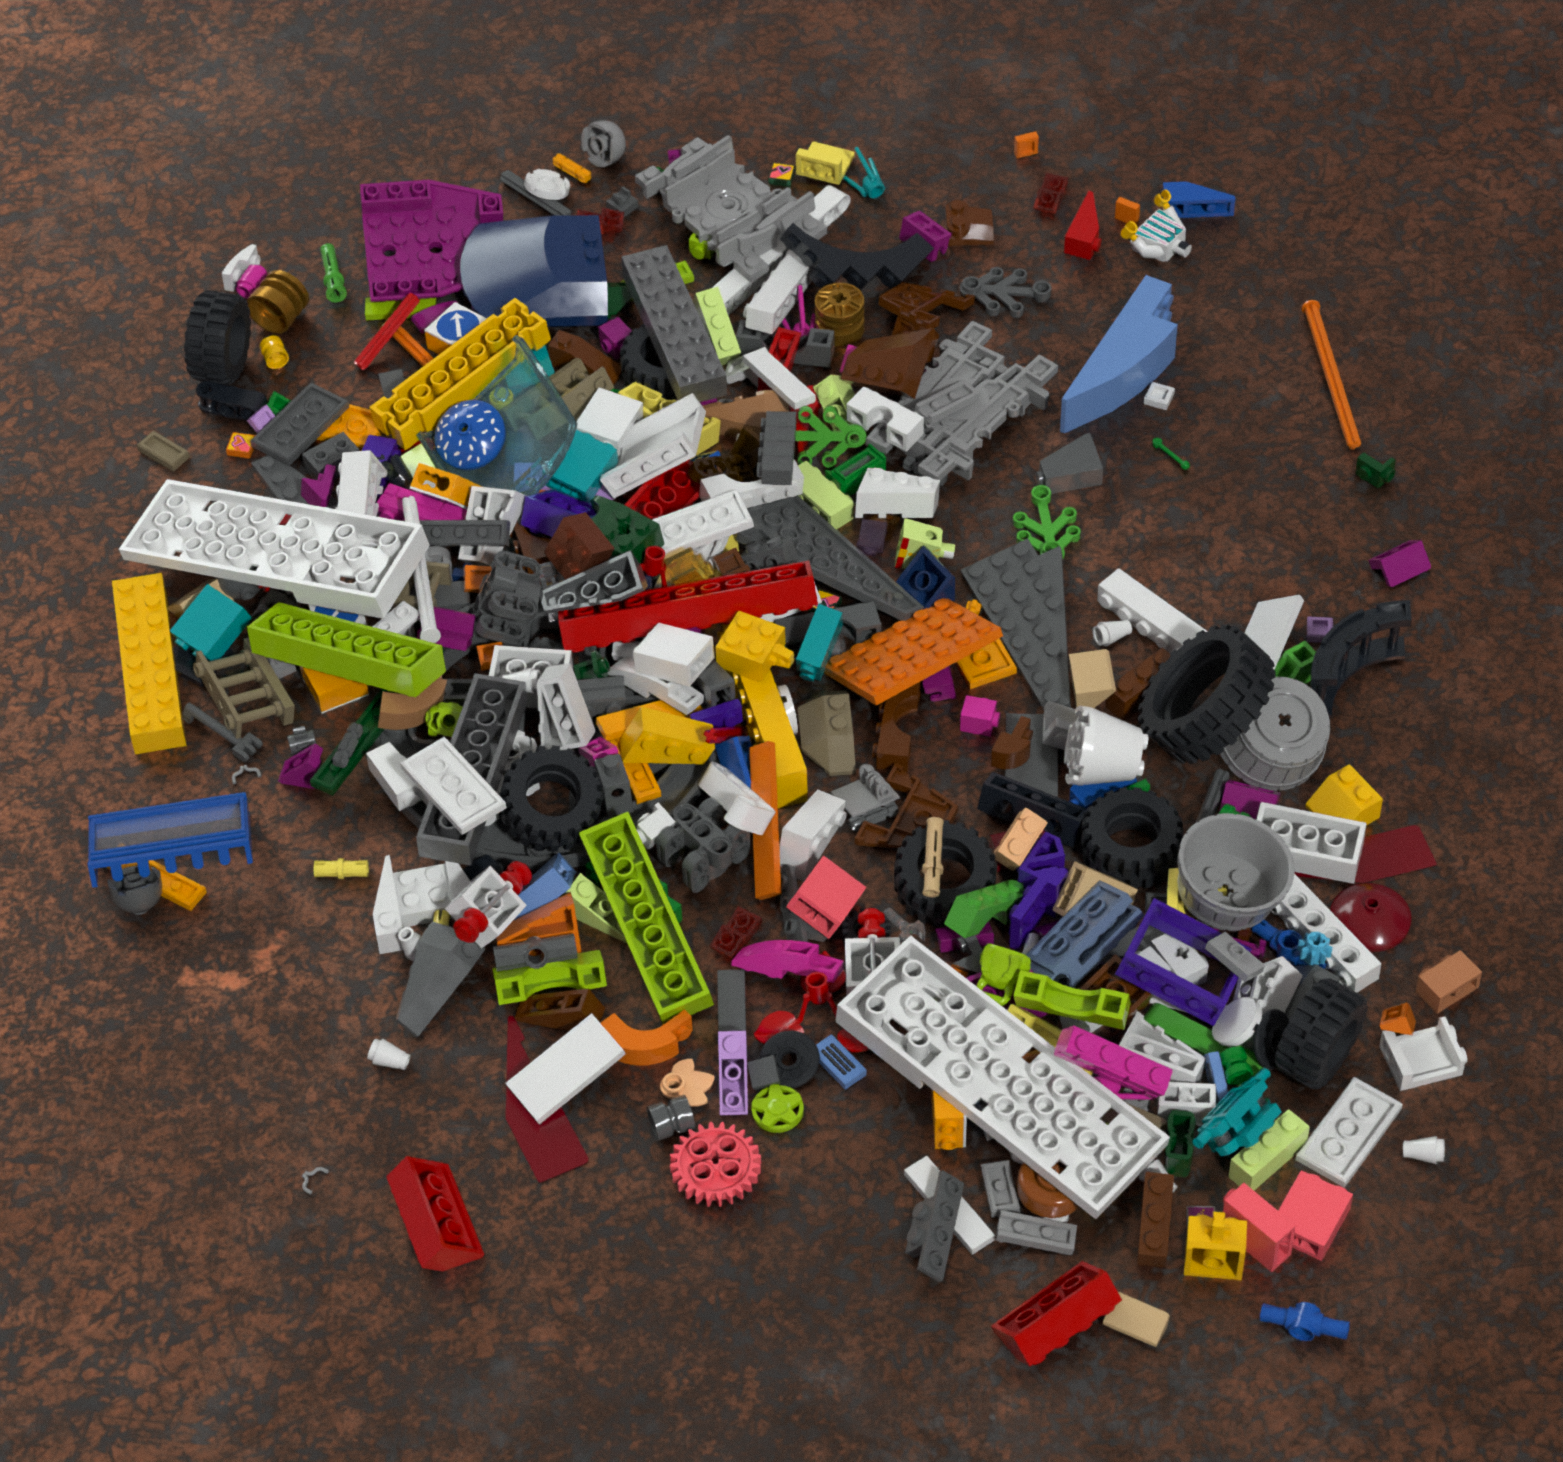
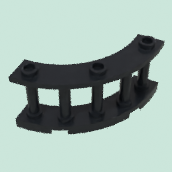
M1410 600L1383 602L1377 604L1376 608L1366 611L1360 609L1339 621L1322 639L1321 645L1313 659L1311 688L1322 699L1329 718H1332L1333 702L1339 689L1352 675L1375 663L1405 659L1404 636H1399L1400 627H1411ZM1389 629L1388 637L1371 640L1373 633Z

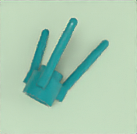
M855 147L858 158L868 175L862 180L863 187L847 176H844L843 179L858 190L863 197L868 195L872 199L877 198L883 194L885 186L880 179L873 159H868L869 167L859 147Z

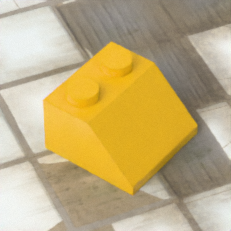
M1349 764L1329 775L1307 801L1305 807L1310 812L1364 822L1368 825L1380 818L1383 798Z

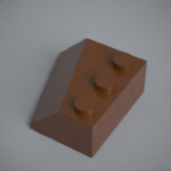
M932 328L865 340L847 356L841 380L857 388L866 387L872 391L915 399L936 329Z

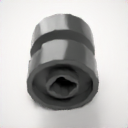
M684 1094L669 1100L667 1106L663 1102H659L646 1107L649 1123L657 1141L672 1137L674 1130L679 1133L688 1132V1129H695L693 1113Z

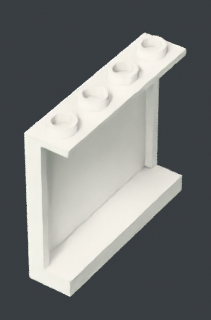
M693 393L633 424L620 445L618 465L614 469L602 474L600 481L613 498L696 456L706 411Z

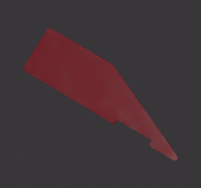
M1412 825L1366 836L1354 883H1366L1436 866L1437 863L1420 827ZM1295 872V875L1300 877L1333 880Z
M514 1016L508 1017L506 1082L531 1063L521 1044L525 1037ZM506 1085V1121L538 1182H543L588 1162V1156L562 1107L541 1124H538Z

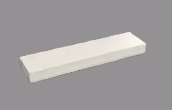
M761 348L743 355V363L794 410L816 402L815 394L766 349Z
M925 1156L904 1169V1175L925 1200L934 1196L940 1170L928 1156ZM961 1196L953 1233L973 1255L995 1241V1234Z

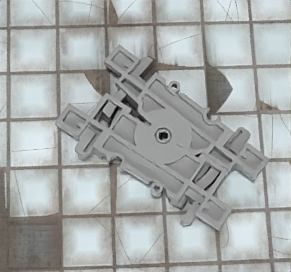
M729 135L714 145L707 144L697 137L681 148L682 156L673 161L663 172L653 165L635 175V182L644 189L643 195L645 198L661 192L663 205L672 213L673 222L681 223L685 220V226L699 237L700 243L710 240L707 242V249L716 252V262L725 267L733 262L734 268L750 282L769 272V265L759 256L777 246V236H782L792 223L817 240L827 234V226L809 215L815 210L814 194L809 191L801 198L796 199L791 195V189L788 187L784 190L774 189L770 192V187L753 176V171L744 173V165H737L735 163V151L733 149L732 137Z
M971 321L958 335L957 342L950 339H945L941 342L939 346L940 357L933 358V366L936 368L925 366V373L921 377L916 398L900 396L898 404L915 412L916 403L962 380H965L980 392L979 400L935 422L930 428L924 425V434L907 452L902 449L900 450L906 455L917 458V461H922L918 465V472L924 476L941 481L950 471H953L966 480H970L974 465L973 450L983 447V439L980 437H987L990 440L991 433L1006 420V414L1012 418L1019 415L1023 416L1025 408L1031 403L1045 410L1048 407L1049 392L1042 388V386L1058 372V365L1038 355L1025 368L1015 363L1008 369L1004 366L1005 356L984 347L992 337V330ZM876 423L873 425L874 430L866 437V445L871 444L878 451L887 454L894 447L893 444L887 442V424Z

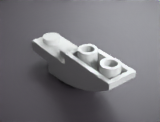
M623 657L610 667L608 675L611 677L624 676V685L643 697L648 698L653 694L685 715H689L704 702V694L691 686L636 673L632 657Z

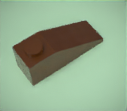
M559 330L548 345L549 357L553 367L561 369L577 357L582 360L589 375L604 367L613 386L622 375L619 364L579 336Z
M590 989L537 994L529 996L526 1001H520L515 1020L570 1031L591 1013L601 1022L605 1007Z

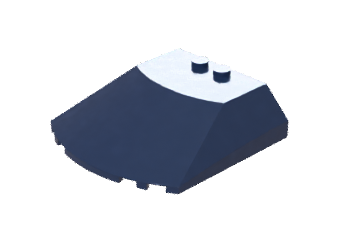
M599 215L545 216L480 223L469 235L461 255L460 279L464 295L469 299L472 304V310L475 313L478 312L479 315L485 318H489L493 314L498 317L502 314L501 308L512 299L517 298L528 307L529 314L534 311L545 319L547 326H601L607 323V276Z

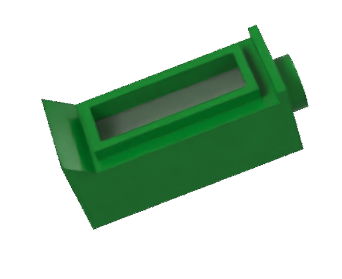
M868 444L866 449L833 470H825V478L835 483L838 489L845 495L852 496L858 491L868 468H881L886 471V456L873 445Z

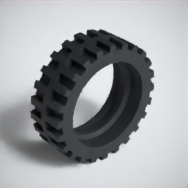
M1222 624L1221 628L1217 625L1212 626L1208 632L1202 630L1196 633V637L1192 640L1190 638L1185 640L1181 648L1178 650L1174 649L1170 653L1171 657L1165 663L1162 662L1159 665L1158 669L1160 670L1155 676L1150 678L1148 682L1150 686L1142 694L1144 701L1139 704L1138 709L1142 713L1138 716V721L1141 724L1140 728L1179 763L1184 764L1187 761L1189 764L1197 763L1198 759L1202 762L1209 760L1210 755L1214 753L1219 755L1224 752V747L1229 744L1231 746L1237 742L1236 738L1243 732L1246 733L1250 729L1249 725L1251 722L1259 718L1262 706L1267 705L1270 699L1267 696L1268 693L1273 691L1274 683L1271 680L1276 677V671L1273 669L1274 662L1242 630L1236 626L1231 627L1229 624ZM1225 674L1212 695L1198 708L1188 714L1199 695L1212 682Z

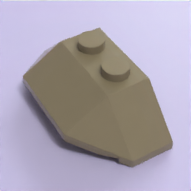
M847 690L820 692L797 707L801 750L813 762L822 767L829 776L856 774L849 693Z

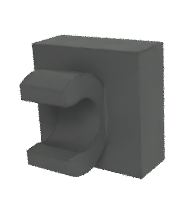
M624 186L618 193H613L612 197L606 201V208L622 219L639 207L638 199L631 196V191Z

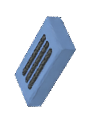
M832 1034L816 1044L820 1056L819 1064L845 1090L867 1075V1070Z
M1218 1051L1202 1055L1206 1058L1205 1069L1209 1084H1216V1105L1228 1093Z

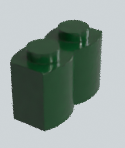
M1172 1110L1167 1121L1166 1134L1170 1138L1168 1145L1165 1147L1163 1166L1168 1174H1173L1174 1177L1186 1178L1191 1170L1196 1120L1194 1113L1190 1111Z

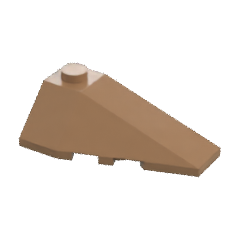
M774 390L756 392V396L745 399L743 396L735 397V401L725 404L715 402L702 405L706 411V418L712 419L714 417L721 420L720 435L737 438V434L741 433L743 427H750L760 436L761 418H766L767 411L789 412V404Z

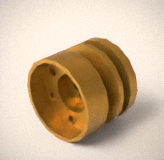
M273 270L267 274L260 283V286L247 299L250 309L249 315L266 331L282 334L288 330L295 321L296 316L300 315L302 310L308 305L309 294L305 286L296 277L282 270Z
M847 283L826 285L815 296V328L833 330L835 346L854 344L861 339L864 333V296L861 290Z

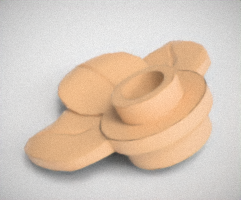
M692 1059L681 1060L673 1066L671 1073H668L660 1083L661 1093L669 1099L684 1094L690 1107L702 1106L708 1102L704 1093L713 1085L715 1076L706 1072L694 1071Z

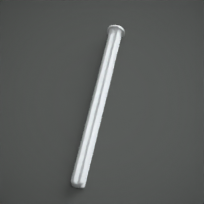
M404 497L402 505L405 522L420 524L415 497ZM424 554L413 572L422 627L420 639L436 643L440 639L441 634L436 627Z

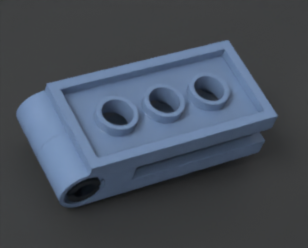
M1099 880L1026 954L1031 960V970L1033 973L1048 976L1057 983L1074 988L1092 969L1100 964L1101 960L1110 950L1118 946L1119 941L1129 931L1133 930L1145 915L1138 907L1130 904L1133 900L1128 893Z

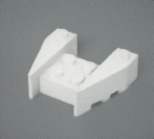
M390 855L385 856L373 910L380 954L403 950L398 937L399 931L402 928L433 922V915L437 910H440L441 917L442 910H445L449 903L470 882L459 863L445 861V864L393 873Z

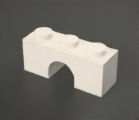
M863 387L847 403V421L862 426L866 431L876 423H886L887 442L906 452L924 434V417L895 401L883 397L876 391Z

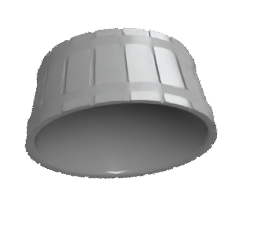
M1275 677L1271 680L1274 683L1273 691H1270L1267 695L1270 699L1267 705L1262 706L1259 718L1251 722L1249 725L1250 729L1246 733L1243 732L1236 738L1237 742L1232 746L1230 744L1223 748L1224 752L1220 754L1230 770L1249 785L1273 791H1282L1294 788L1296 785L1299 786L1317 771L1326 751L1330 735V719L1325 704L1312 688L1292 678ZM1280 714L1282 716L1289 715L1291 717L1289 720L1291 726L1288 727L1286 724L1281 726L1279 724L1281 719L1278 716Z
M1231 813L1208 816L1192 825L1182 838L1177 862L1179 871L1178 891L1188 911L1202 923L1224 931L1245 930L1263 921L1271 910L1285 898L1294 880L1295 866L1294 861H1292L1293 857L1281 836L1257 819L1254 820L1245 815H1234ZM1227 885L1228 889L1233 890V893L1223 896V892L1218 891V888Z

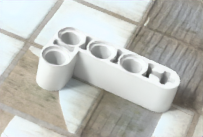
M713 761L710 762L698 786L710 797L715 798L727 811L724 816L725 821L738 829L763 835L776 811L726 767Z

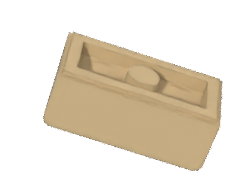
M1118 1292L1122 1301L1115 1305V1309L1105 1316L1103 1325L1157 1347L1167 1329L1169 1313Z

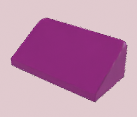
M989 921L980 933L976 935L980 946L994 944V933ZM949 927L935 929L940 953L961 950L957 942V938H959L957 932Z

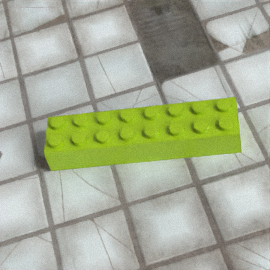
M280 602L247 626L251 651L254 654L379 687L387 691L401 693L409 697H417L446 672L442 645Z
M629 812L579 832L588 857L662 1024L664 1025L684 1009L692 1015L713 1006L714 1003L709 989Z

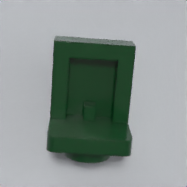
M1363 452L1357 457L1355 474L1379 489L1385 482H1390L1395 476L1396 460L1391 457L1382 464Z
M597 650L592 651L591 660L574 665L576 679L585 680L608 677L610 665L607 658L602 657Z

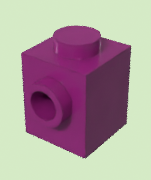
M616 317L598 327L602 349L615 360L620 358L623 341L627 336H630L629 333L632 331L619 317Z

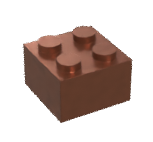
M584 512L562 519L544 554L566 580L608 561L615 548L588 514Z

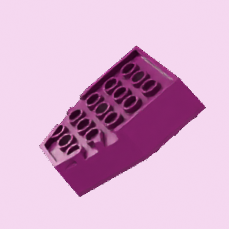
M433 180L360 184L370 301L404 300L408 293H413L419 299L436 298L463 290L460 279V262L464 245L478 224L503 221L501 194ZM438 247L442 251L439 253H432L430 249ZM388 250L395 252V254L390 257L385 256L383 253Z

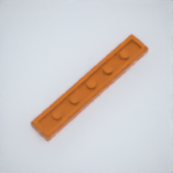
M771 741L750 747L751 790L776 811L763 835L753 833L755 898L759 900L781 894L775 743Z

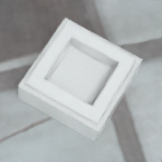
M1152 382L1144 397V404L1167 410L1174 396L1175 388Z

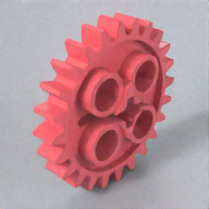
M710 1122L708 1129H704L699 1124L697 1133L688 1129L689 1138L680 1136V1145L674 1144V1153L670 1154L672 1181L677 1183L679 1192L685 1190L687 1199L695 1195L696 1204H699L702 1199H706L707 1207H710L713 1200L717 1201L719 1207L722 1206L724 1199L733 1204V1196L736 1195L742 1200L743 1190L751 1193V1183H758V1174H761L758 1145H753L752 1136L745 1138L744 1129L736 1133L734 1124L729 1129H725L724 1122L720 1123L719 1128H715L714 1124ZM731 1149L732 1151L725 1152L724 1150ZM703 1152L704 1154L697 1155L696 1153ZM734 1173L736 1175L728 1176L727 1174ZM701 1176L707 1177L705 1179H699V1177Z

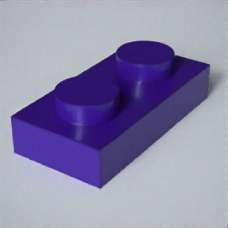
M735 699L690 714V719L713 724V728L732 727L743 722L742 705L739 699Z

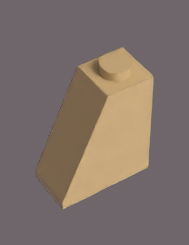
M1074 861L1052 910L1064 917L1099 880L1128 893L1133 900L1130 903L1131 905L1134 903L1138 889Z

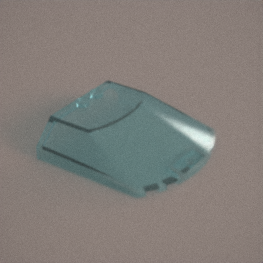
M515 335L512 338L516 344L514 359L473 399L492 405L504 420L506 428L505 442L495 459L475 470H459L448 465L438 454L434 442L435 429L426 433L420 431L417 437L438 469L456 474L482 487L515 490L530 496L537 494L557 471L570 448L578 424L525 340ZM468 426L463 427L462 432H465Z

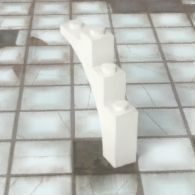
M390 742L366 753L369 770L399 811L411 807L421 800L428 805L430 799L401 769L400 762L407 758L402 756ZM504 776L501 777V780H500V783H499V786H498V789H497V792H496L499 796H500V792H501V788H502ZM539 783L532 785L527 790L526 796L532 795L535 791L539 790ZM499 813L488 819L485 826H489L498 820Z

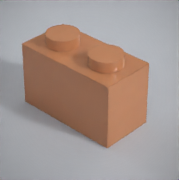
M1460 950L1452 956L1450 954L1445 956L1439 964L1431 969H1424L1418 975L1416 993L1438 1014L1479 988L1482 971Z

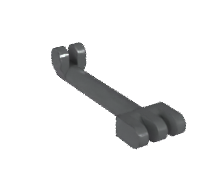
M190 702L184 707L182 715L186 723L190 724L194 721V718L234 744L232 754L243 762L250 758L249 755L252 756L256 752L255 747L259 749L263 745L262 741L250 732L243 738L236 739L231 730H227L226 726Z

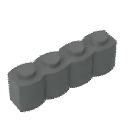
M767 411L766 418H761L757 477H762V484L792 485L796 412Z

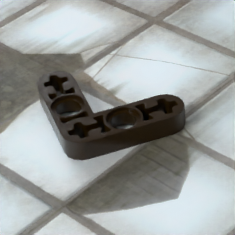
M739 454L698 458L688 468L690 478L699 484L701 479L725 474L739 482L757 481L749 463ZM714 465L721 468L723 473L719 472Z

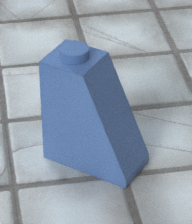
M559 852L532 875V880L529 884L523 886L518 896L527 906L514 920L550 903L571 888L576 871Z

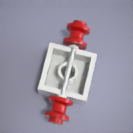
M513 861L508 865L507 871H503L499 875L489 866L473 878L449 903L445 910L456 920L453 928L456 936L461 941L467 943L476 942L480 948H483L497 938L527 906L518 894L522 891L523 886L529 884L532 880V873L529 867L522 862Z
M867 908L858 915V923L864 926L858 931L859 938L845 939L846 996L900 946V937L885 938L886 931L880 927L885 922V915L876 908Z

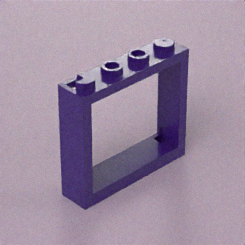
M1154 898L1115 975L1214 1026L1239 978L1232 971L1230 972L1218 997L1141 957L1135 952L1149 925L1218 960L1205 947L1208 941L1222 933ZM1238 942V943H1239L1240 945H1242L1246 950H1248L1249 952H1251V950H1252L1251 948H1249V947H1247V946L1241 944L1240 942Z

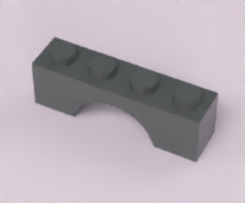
M740 320L736 334L741 350L740 356L763 347L769 352L775 334L745 328L746 320ZM810 328L809 332L800 338L794 363L831 368L835 351L834 331Z
M874 601L833 608L843 612V627L840 635L850 638L855 644L862 643L872 638L875 633L881 632V622ZM815 612L775 620V624L785 627V648L793 651L794 657L799 653Z

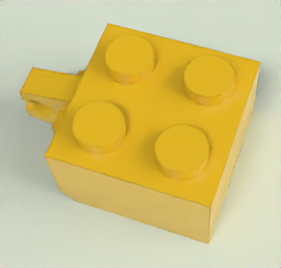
M741 611L737 612L715 647L716 662L723 669L757 682L765 678L772 665L790 668L794 662V652L785 648V627Z
M1213 1212V1218L1207 1215L1189 1216L1185 1244L1184 1275L1242 1280L1246 1253L1247 1221L1233 1217L1225 1219L1224 1212Z

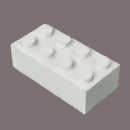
M1261 802L1257 820L1268 825L1271 830L1278 833L1285 841L1293 857L1292 861H1294L1295 872L1354 884L1367 823Z

